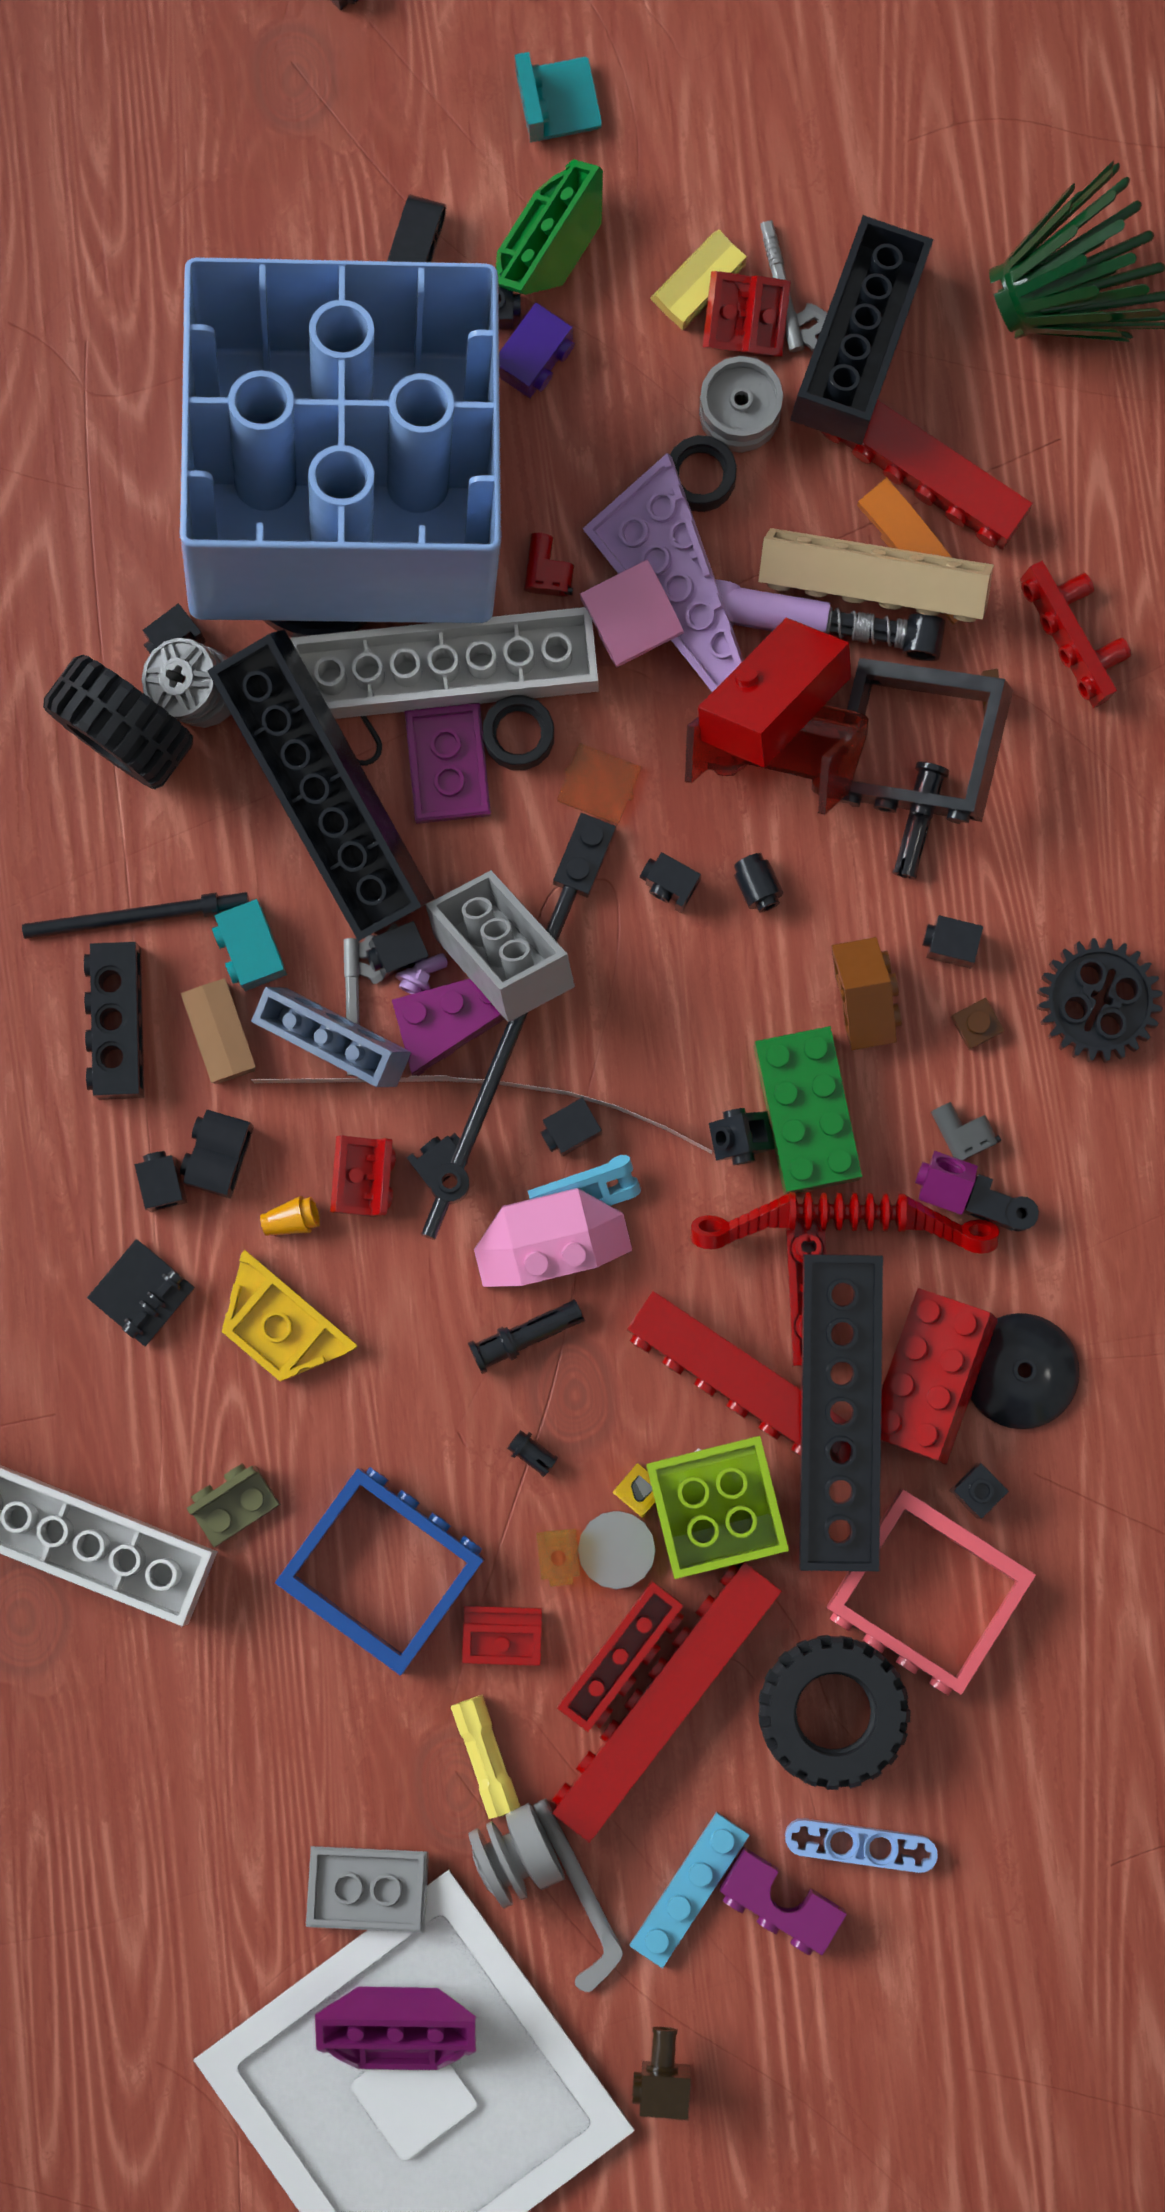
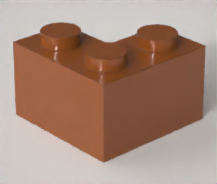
M877 937L831 945L834 974L842 998L844 1026L851 1050L896 1043L895 1027L902 1026L898 1003L893 1004V996H898L899 990L896 975L891 973L888 951L881 952Z

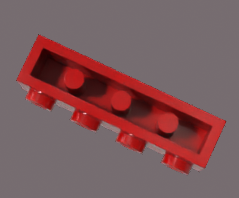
M652 1580L559 1702L557 1709L587 1732L590 1731L593 1725L600 1729L613 1712V1709L608 1705L617 1694L624 1697L636 1682L637 1678L632 1674L642 1662L648 1666L661 1647L656 1642L664 1631L671 1635L685 1617L680 1612L684 1605Z

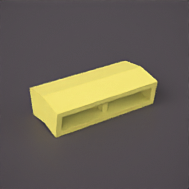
M719 229L707 238L650 299L669 319L684 330L707 306L711 271L738 274L746 265L747 256L733 245Z

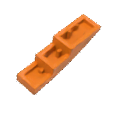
M885 478L858 501L857 506L882 533L881 539L888 547L952 558L938 538L888 478ZM943 613L952 625L959 621L953 617L954 615Z

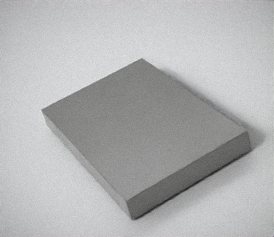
M311 1846L306 1927L425 1933L429 1852Z

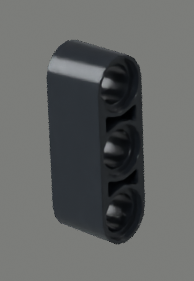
M410 194L406 200L387 261L432 262L446 215V204Z

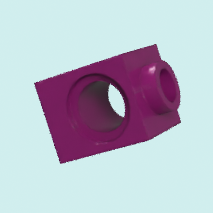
M934 1151L929 1164L922 1162L915 1181L916 1184L921 1185L918 1200L962 1215L975 1183L978 1166Z

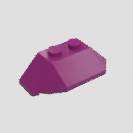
M358 1986L315 2014L316 2050L324 2054L328 2052L337 2060L357 2069L439 2070L456 2062L464 2055L469 2056L476 2052V2016L439 1988Z

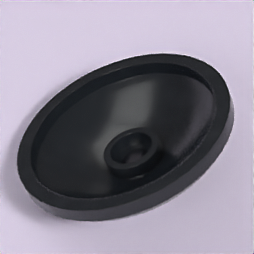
M1016 1313L999 1317L970 1397L972 1403L986 1418L1007 1428L1032 1429L1053 1421L1066 1410L1077 1391L1080 1369L1073 1344L1057 1325L1043 1317L1027 1313ZM1021 1363H1026L1031 1367V1374L1027 1378H1023L1018 1374V1366Z

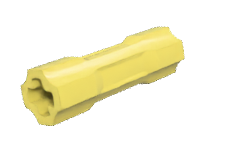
M483 1695L451 1705L459 1733L464 1739L479 1784V1792L488 1818H496L519 1808L520 1804L512 1780L507 1774Z

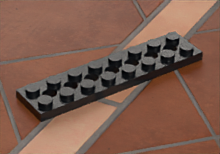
M803 1254L800 1571H879L883 1308L882 1255ZM840 1283H847L853 1289V1299L844 1306L837 1305L832 1299V1290ZM841 1322L848 1323L853 1330L852 1339L845 1345L836 1344L831 1337L832 1328ZM838 1362H846L852 1368V1377L845 1384H837L831 1378V1369ZM839 1401L849 1403L852 1408L851 1418L845 1423H835L830 1416L831 1407ZM837 1441H846L851 1446V1456L843 1463L834 1462L830 1457V1448ZM838 1480L848 1482L851 1487L849 1498L843 1502H835L829 1495L830 1486ZM836 1520H845L850 1525V1534L843 1541H834L829 1536V1527Z

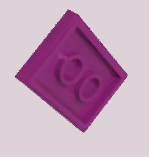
M480 703L405 710L416 824L491 816Z

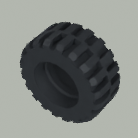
M84 654L72 659L44 697L43 708L64 728L113 765L154 790L166 783L193 746V735L176 718L172 717L164 708L135 688L131 683Z
M824 1635L795 1644L794 1648L788 1652L785 1651L778 1658L773 1668L769 1669L763 1688L760 1690L758 1700L759 1725L770 1752L789 1774L814 1787L817 1785L826 1787L828 1790H839V1787L849 1786L854 1788L861 1786L862 1782L870 1778L874 1780L882 1774L881 1771L888 1764H893L898 1757L897 1752L899 1748L905 1744L908 1736L906 1730L907 1724L910 1723L911 1711L908 1709V1693L900 1679L899 1673L886 1657L876 1649L851 1637ZM829 1674L847 1676L856 1681L867 1694L871 1709L869 1724L864 1734L855 1743L840 1749H827L811 1742L803 1734L797 1720V1704L802 1691L816 1678Z

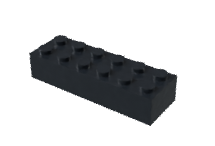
M865 215L862 216L798 392L790 421L862 445L934 239Z

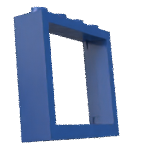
M371 1467L366 1472L361 1468H357L275 1581V1584L401 1676L485 1559L479 1555L482 1548L475 1544L474 1541L465 1535L461 1540H458L447 1532L451 1525L432 1512L428 1518L416 1508L420 1502L402 1489L398 1494L385 1486L388 1479L381 1473H378ZM360 1486H363L467 1562L403 1653L296 1576Z

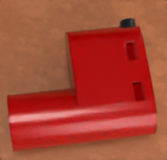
M532 533L524 590L530 593L565 597L573 595L574 564L550 560L553 536L546 533Z

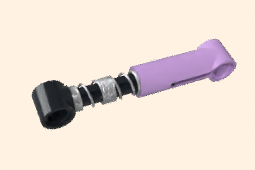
M715 579L732 626L738 625L773 631L787 617L824 633L838 634L840 639L843 636H850L852 640H858V642L868 643L871 640L875 644L877 641L888 643L889 647L894 644L895 648L900 647L902 649L903 655L912 659L922 661H936L940 659L946 622L938 616L910 614L908 620L898 618L897 621L889 620L888 616L880 619L875 618L874 614H866L860 611L857 615L855 611L851 613L840 612L839 608L832 611L830 602L746 589L729 581Z

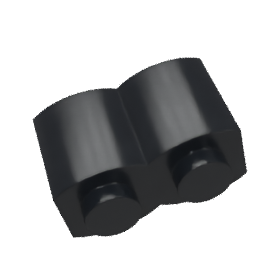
M206 1110L204 1117L198 1116L192 1130V1138L196 1139L195 1147L192 1154H185L180 1168V1175L184 1176L183 1183L187 1186L231 1199L252 1136L254 1126L251 1122L211 1110Z

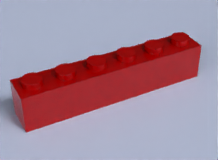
M877 400L862 445L822 432L830 441L834 443H840L841 441L853 449V455L863 463L870 464L872 462L883 469L884 476L897 485L904 483L914 490V495L924 504L929 506L935 504L944 510L945 516L954 524L961 527L965 524L977 532V538L989 547L997 546L1003 550L1029 514L1033 504L879 400Z
M652 1291L627 1329L633 1335L629 1341L648 1354L652 1348L665 1356L661 1363L675 1373L681 1375L686 1370L697 1379L694 1385L711 1397L717 1391L729 1399L726 1407L745 1419L748 1413L761 1421L758 1427L760 1430L775 1440H778L781 1435L794 1443L790 1450L801 1457V1390ZM830 1410L831 1419L835 1423L847 1422Z

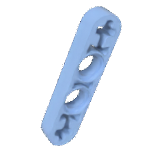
M806 1818L792 1821L785 1831V1842L788 1848L794 1854L804 1857L916 1873L931 1870L938 1858L934 1843L929 1838L918 1834ZM805 1826L807 1827L808 1834L820 1836L819 1829H827L823 1839L825 1851H817L819 1843L807 1841L804 1848L798 1847L797 1840L791 1838L792 1833H799L800 1827ZM844 1831L851 1835L853 1844L848 1852L839 1854L832 1850L830 1841L835 1833ZM877 1837L887 1838L891 1843V1852L884 1859H876L869 1852L870 1843ZM897 1840H905L902 1847L915 1850L918 1843H923L924 1849L930 1852L929 1858H923L921 1864H915V1859L912 1856L901 1854L902 1863L895 1862L899 1852Z

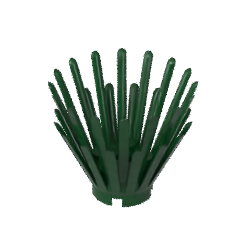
M1113 160L1083 191L1075 194L1055 214L1075 189V183H1073L1009 255L1007 260L989 270L990 282L993 283L1000 280L1003 288L998 290V293L994 294V297L1010 333L1015 331V339L1028 334L1130 342L1129 339L1133 338L1131 333L1116 329H1165V322H1145L1165 320V312H1161L1157 308L1093 312L1165 301V291L1149 293L1150 288L1146 284L1103 292L1099 291L1162 273L1165 270V264L1157 262L1115 274L1118 269L1136 262L1137 257L1134 253H1124L1151 242L1154 239L1152 231H1145L1088 258L1085 256L1102 246L1107 239L1121 232L1125 227L1124 220L1140 211L1142 207L1140 201L1131 203L1063 246L1077 234L1078 229L1111 204L1116 196L1127 188L1130 183L1129 177L1119 181L1047 239L1119 171L1120 163L1114 165Z

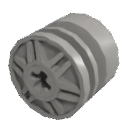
M175 638L164 641L151 652L144 664L141 679L144 694L164 708L172 717L183 723L204 728L220 724L231 713L207 670L229 657L191 639ZM186 676L184 683H182L183 677Z
M530 1803L506 1814L509 1833L505 1835L501 1833L492 1821L486 1823L491 1839L489 1843H487L478 1828L469 1832L472 1856L476 1868L486 1888L496 1897L503 1909L513 1905L508 1888L511 1885L521 1900L527 1898L524 1879L529 1876L540 1890H544L565 1879L552 1844Z

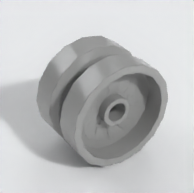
M745 356L724 359L711 368L702 383L699 408L702 429L707 436H712L724 442L731 451L740 453L758 449L772 438L779 426L783 400L780 379L772 368L757 358Z

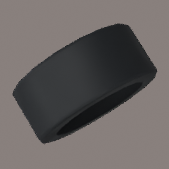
M696 435L686 438L676 445L670 456H672L678 476L682 462L690 455L696 453L709 454L720 462L723 469V480L713 492L705 495L694 494L686 490L682 485L690 510L706 512L720 507L729 499L735 488L737 465L733 453L724 442L712 436Z
M511 695L499 700L489 709L483 722L484 744L489 755L498 765L510 770H528L538 766L549 756L554 744V723L549 711L538 700L526 695ZM526 712L538 721L541 728V738L538 745L532 751L525 754H512L500 746L497 739V727L507 714Z

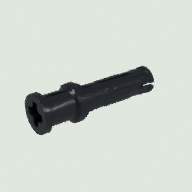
M917 762L915 769L918 771L913 791L940 795L943 780L949 776L950 771L933 763ZM909 811L896 864L892 871L894 875L903 878L909 876V879H916L931 819L913 816Z
M573 1299L511 1329L507 1327L498 1328L497 1334L477 1343L472 1340L468 1342V1345L481 1374L487 1372V1367L507 1358L514 1360L520 1355L519 1351L556 1335L565 1329L583 1323L585 1319L576 1300Z

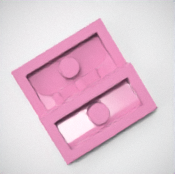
M648 559L580 593L581 601L594 622L599 637L616 668L684 634L677 615Z

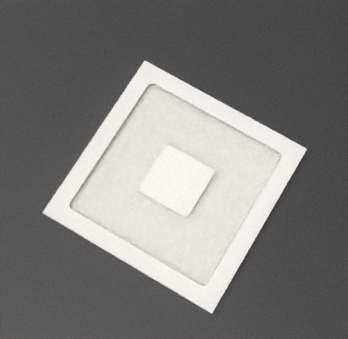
M449 1869L427 1885L425 1933L366 1930L194 2059L196 2065L299 2212H528L635 2131ZM358 1986L435 1987L442 1990L476 2016V2052L469 2056L464 2055L456 2062L439 2070L357 2069L337 2060L328 2052L324 2054L316 2050L315 2014Z

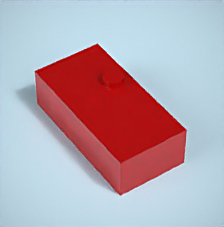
M786 617L698 706L701 741L765 768L851 678L849 642Z

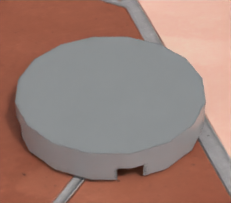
M621 1511L603 1513L590 1521L581 1534L578 1546L580 1564L588 1577L601 1586L613 1589L631 1587L642 1580L653 1565L656 1551L653 1535L646 1524L633 1514Z

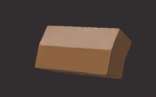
M220 979L181 993L211 1083L220 1084L254 1072L256 1066L226 979Z

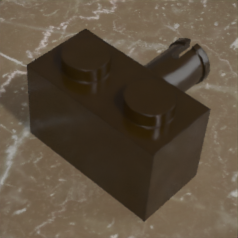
M662 2026L653 2027L651 2062L642 2061V2071L634 2072L632 2104H639L640 2116L688 2120L691 2075L689 2065L675 2064L678 2029Z

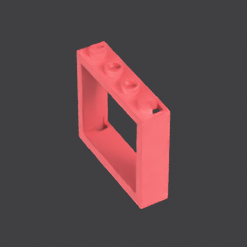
M900 1489L880 1520V1548L905 1510L1014 1580V1585L956 1677L845 1606V1603L866 1571H848L826 1608L833 1612L830 1620L847 1631H850L854 1625L865 1632L866 1635L863 1641L883 1653L885 1648L888 1647L899 1654L896 1662L916 1675L920 1668L933 1676L929 1684L949 1696L951 1691L954 1690L962 1695L1036 1574L904 1489Z

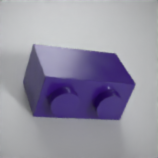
M535 302L499 352V378L528 398H531L536 390L543 391L553 376L551 370L558 360L561 362L565 361L574 347L575 343L572 342L573 327Z

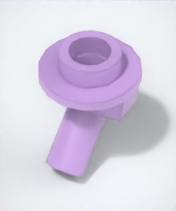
M441 953L417 962L412 968L398 972L395 977L401 981L399 988L409 994L429 990V973L446 968L447 959Z

